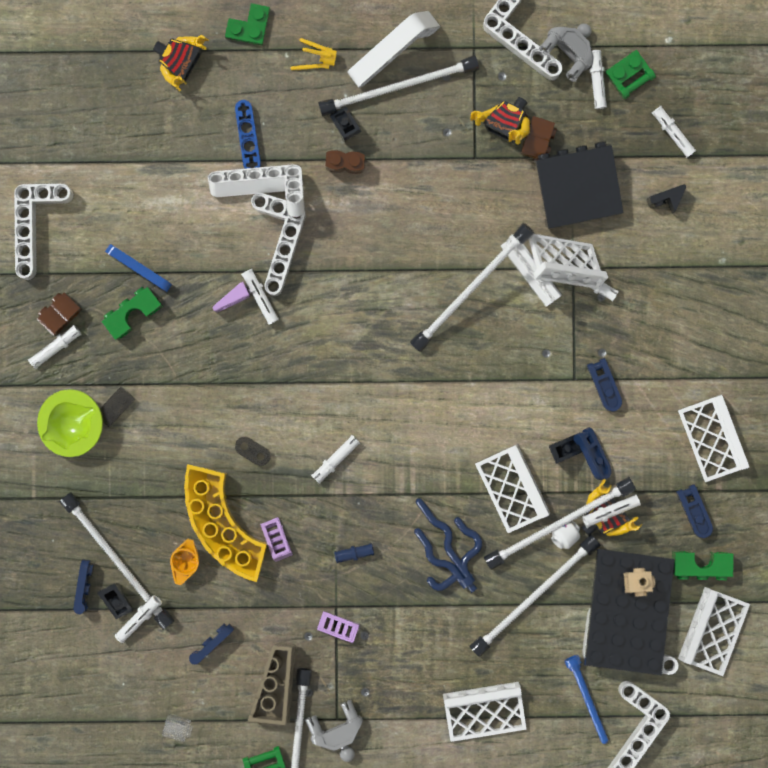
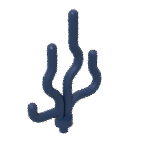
M417 498L415 503L429 522L444 532V549L452 560L450 562L437 559L433 554V547L429 539L420 528H416L414 533L425 547L428 561L434 566L447 568L452 573L442 583H437L433 577H428L427 583L432 589L443 591L458 581L463 589L467 587L471 593L477 589L473 583L476 579L468 570V562L481 551L482 539L476 531L469 529L461 518L456 517L454 519V523L459 530L475 541V546L460 560L452 549L453 537L450 527L445 522L438 520L421 498Z

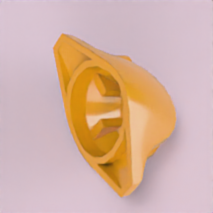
M187 539L171 555L170 565L175 584L182 585L198 568L199 554L194 540Z

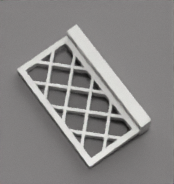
M513 234L500 246L502 250L512 241ZM520 244L508 255L509 259L545 307L562 296L552 281L535 279L533 272L537 269L534 257L524 244Z
M534 234L529 239L537 267L533 272L535 279L596 289L608 279L607 272L600 270L592 244ZM536 241L539 242L541 245H543L544 248L542 249V248L536 243ZM550 244H554L558 249H560L559 252ZM566 247H570L575 253L573 254ZM547 249L555 257L552 258L545 250ZM581 249L587 250L589 256H587ZM563 252L568 258H570V260L568 261L560 253ZM578 254L585 261V263L578 259L576 255ZM541 256L548 262H542ZM557 258L563 264H559L555 259ZM573 261L578 267L574 266L570 262ZM588 263L593 269L588 268L586 264Z
M722 394L678 410L705 482L749 468ZM713 403L715 411L712 417L702 413L704 405ZM692 410L698 413L694 423L686 421L683 413ZM700 414L710 419L706 429L695 425ZM715 414H717L719 420L714 418ZM713 420L721 424L722 428L719 435L708 430ZM687 423L692 425L691 430H689ZM694 427L705 431L701 441L692 438L691 433ZM706 433L717 437L713 447L702 443ZM719 438L727 441L729 445L725 453L715 449ZM694 442H697V443H699V445H698V447H697V448H696V446H695V443H694ZM701 445L712 449L707 459L700 457L698 454ZM713 451L724 455L720 465L709 461ZM726 456L734 459L737 467L731 469L722 467ZM701 460L706 461L704 467ZM708 463L718 467L715 475L707 477L705 472Z
M518 444L475 464L507 533L550 515V511ZM508 453L511 459L510 466L506 467L498 464L500 457ZM487 462L495 465L492 475L484 473L481 465ZM497 466L508 470L504 480L494 476ZM510 471L518 473L519 481L517 485L507 481ZM493 479L503 482L500 493L492 490L490 485ZM505 484L516 487L513 497L502 494ZM518 488L527 492L526 502L515 498ZM501 496L511 500L508 510L500 507L499 500ZM514 501L524 504L521 515L510 511ZM526 506L534 508L537 516L532 518L523 516ZM512 514L520 517L518 524L510 528L507 522L508 515Z
M705 587L678 659L723 676L750 604ZM718 596L723 598L726 606L717 609L715 605ZM737 604L743 605L741 613L734 616L731 607ZM728 609L731 618L722 621L719 613ZM716 615L719 624L710 627L709 619ZM733 621L735 629L728 634L724 625ZM721 627L725 636L716 640L712 631ZM710 633L713 642L704 645L702 642L703 635ZM726 639L729 644L728 648L721 652L718 643ZM715 645L718 654L709 658L706 649ZM703 651L706 660L700 663L695 662L696 654ZM720 657L722 662L720 669H714L711 661Z
M519 682L443 694L450 741L527 730ZM510 698H518V704L514 709L506 705ZM491 701L501 704L495 713L487 708ZM473 704L481 707L476 716L468 711L469 707ZM458 707L462 712L456 719L450 715L449 708ZM503 707L511 711L506 720L498 715ZM484 710L492 715L487 723L479 718ZM465 713L473 718L468 726L460 721ZM515 714L521 718L522 725L513 726L509 721ZM495 717L503 722L501 727L497 729L490 726ZM476 720L484 725L479 732L471 729ZM457 723L465 728L462 734L453 736V729Z

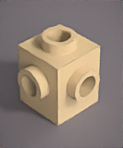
M645 568L633 569L632 573H624L625 593L635 592V596H647V592L653 591L652 588L655 587L654 576L651 575V572H645Z

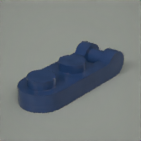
M599 359V362L595 364H587L588 372L591 375L603 407L607 411H617L622 405V398L606 359ZM602 369L604 374L598 376L596 371Z
M587 427L582 432L574 435V441L580 446L594 477L597 480L607 479L611 476L610 464L594 430Z
M692 484L688 486V489L676 491L694 534L700 538L709 537L713 531V526L696 486ZM692 495L694 500L688 503L686 497Z
M82 559L73 607L76 614H82L88 609V604L85 600L86 595H89L91 584L88 583L89 576H92L94 565L91 564L90 560Z
M224 623L216 630L218 634L213 639L210 636L202 643L204 648L200 651H194L189 656L190 663L198 664L235 628L230 623L228 625Z

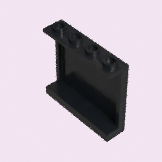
M606 141L594 143V147L587 148V145L576 147L575 151L569 152L568 149L557 151L556 155L550 156L549 153L539 154L538 158L534 159L546 217L545 225L548 229L624 213L611 144H606Z

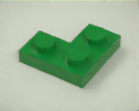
M251 3L247 22L228 18L225 38L263 46L270 7Z

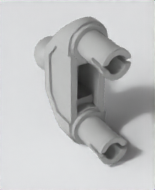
M580 24L577 29L568 27L551 28L547 39L539 47L540 51L545 48L542 53L549 55L551 50L557 45L574 62L572 68L566 73L567 78L572 75L569 79L572 82H575L580 74L588 70L592 64L590 42L586 39L591 35V27L588 24Z
M352 700L347 701L348 707L346 702L340 704L347 718L346 722L329 730H322L317 715L305 719L312 734L310 736L311 742L333 751L341 748L340 758L344 762H350L355 757L354 750L348 747V745L353 742L363 722L362 716L357 714Z

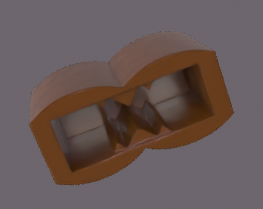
M533 116L530 122V133L525 137L520 154L536 159L539 154L550 153L551 147L548 144L549 140L555 137L557 128H554L555 123Z
M338 150L326 152V170L334 173L346 171L351 174L364 172V154L360 152H348L345 154Z
M65 292L63 294L58 293L52 299L53 303L48 308L45 306L38 313L39 317L37 320L53 336H57L82 311Z

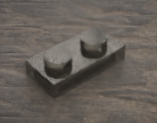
M122 386L100 408L103 423L108 427H111L136 400Z

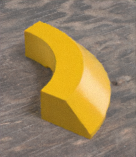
M187 464L184 485L185 504L192 528L201 544L222 566L245 579L257 582L268 544L249 535L233 518L225 494L227 473Z

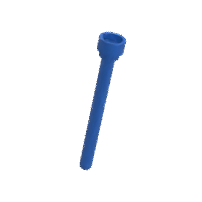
M579 655L571 656L565 659L564 662L566 667L573 671L600 741L606 744L608 737L580 671L581 660Z

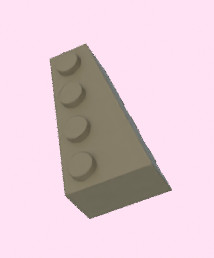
M276 643L273 645L251 714L248 718L249 722L286 725L290 722L296 653L295 644Z

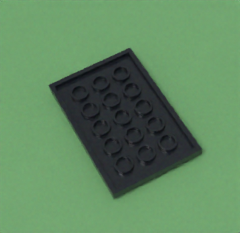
M597 549L584 665L662 675L674 559ZM645 568V572H651V575L655 578L653 591L647 592V596H635V592L625 593L624 573H632L633 569Z

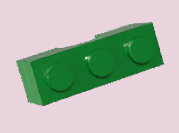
M141 287L134 293L135 296L129 300L127 298L119 304V309L115 312L111 310L104 315L105 319L102 323L115 340L119 341L133 330L128 322V316L132 311L141 310L149 318L164 307L149 287Z
M672 551V559H674L673 575L677 576V579L684 580L689 579V576H697L698 580H708V576H714L716 580H727L728 577H733L734 554L730 552H711L710 562L704 567H699L695 562L694 552Z

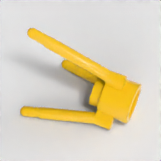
M300 38V42L321 50L303 48L305 52L320 55V62H323V64L292 66L290 69H329V65H335L337 51Z

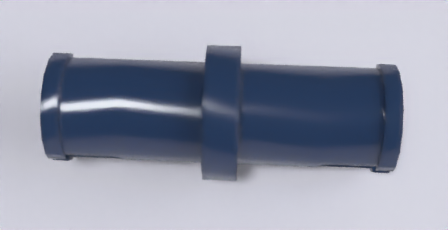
M372 543L358 547L354 545L349 549L334 551L337 563L348 560L357 561L358 558L373 556L374 549Z

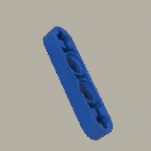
M240 100L235 105L243 166L244 169L250 168L247 167L250 164V158H245V155L252 156L257 154L256 157L253 156V161L256 164L258 163V166H255V168L261 167L253 108L249 101ZM243 104H245L247 108L249 107V109L246 110V116L247 118L251 116V119H239L243 118L242 111H239V109L242 108ZM244 123L252 125L250 132L244 133L241 130ZM251 141L255 144L253 151L248 152L244 149L246 142Z
M110 244L106 249V253L164 291L168 292L172 286L170 282Z

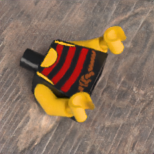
M203 35L198 37L171 38L167 45L157 41L153 48L154 52L161 55L158 62L161 65L160 71L162 75L178 91H181L179 88L180 84H187L186 80L202 54L200 48L203 50L207 48L203 43L209 41V39Z
M518 97L514 104L502 101L499 105L487 111L471 112L470 121L475 120V125L480 126L481 122H483L488 132L516 146L520 144V140L530 133V120L526 111L523 110L527 105V101L521 97Z
M602 480L599 487L589 494L586 504L588 505V503L607 494L612 485L606 488L603 486L606 480ZM612 498L610 501L608 500V502L599 505V507L597 506V508L588 511V513L586 512L585 515L598 511L597 509L600 507L605 508L612 505L616 501ZM623 512L608 518L606 522L601 521L588 528L583 525L581 528L588 536L595 530H598L602 535L606 534L610 537L623 535L632 530L636 531L642 524L639 526L635 525L634 521L638 517H634L631 520Z

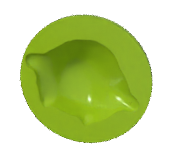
M72 389L61 390L52 394L41 406L37 418V428L42 442L49 450L60 456L75 457L87 453L96 445L102 433L103 418L99 406L88 394Z

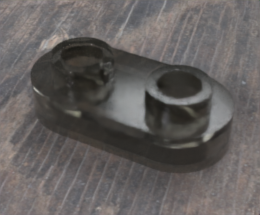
M241 437L235 443L237 453L254 464L264 466L269 463L271 459L270 451L251 438ZM242 443L248 444L246 450L241 448ZM259 453L264 454L263 460L258 459L257 455Z

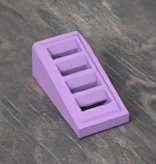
M244 282L239 283L212 307L213 310L218 313L250 298Z
M278 517L260 524L275 562L293 555ZM276 525L278 527L277 529L272 530L270 532L267 531V529L274 527ZM280 533V536L270 539V536ZM283 540L282 544L273 546L274 543ZM283 548L286 549L285 551L276 554V551Z
M323 611L317 630L353 643L359 623ZM327 617L331 618L328 628H324ZM334 620L338 621L335 631L331 630ZM341 623H344L345 626L341 634L339 633V629ZM348 626H352L350 635L347 636L346 632Z

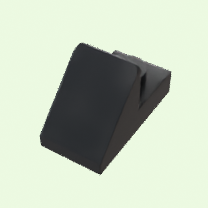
M347 107L329 115L343 142L361 133V129Z
M683 184L648 197L646 199L648 206L654 205L656 208L666 204L665 200H667L670 211L673 214L677 210L686 190V185Z
M574 435L549 445L556 464L582 453L580 446L574 441Z
M114 583L98 592V595L115 619L133 611L132 605L123 594L121 584Z

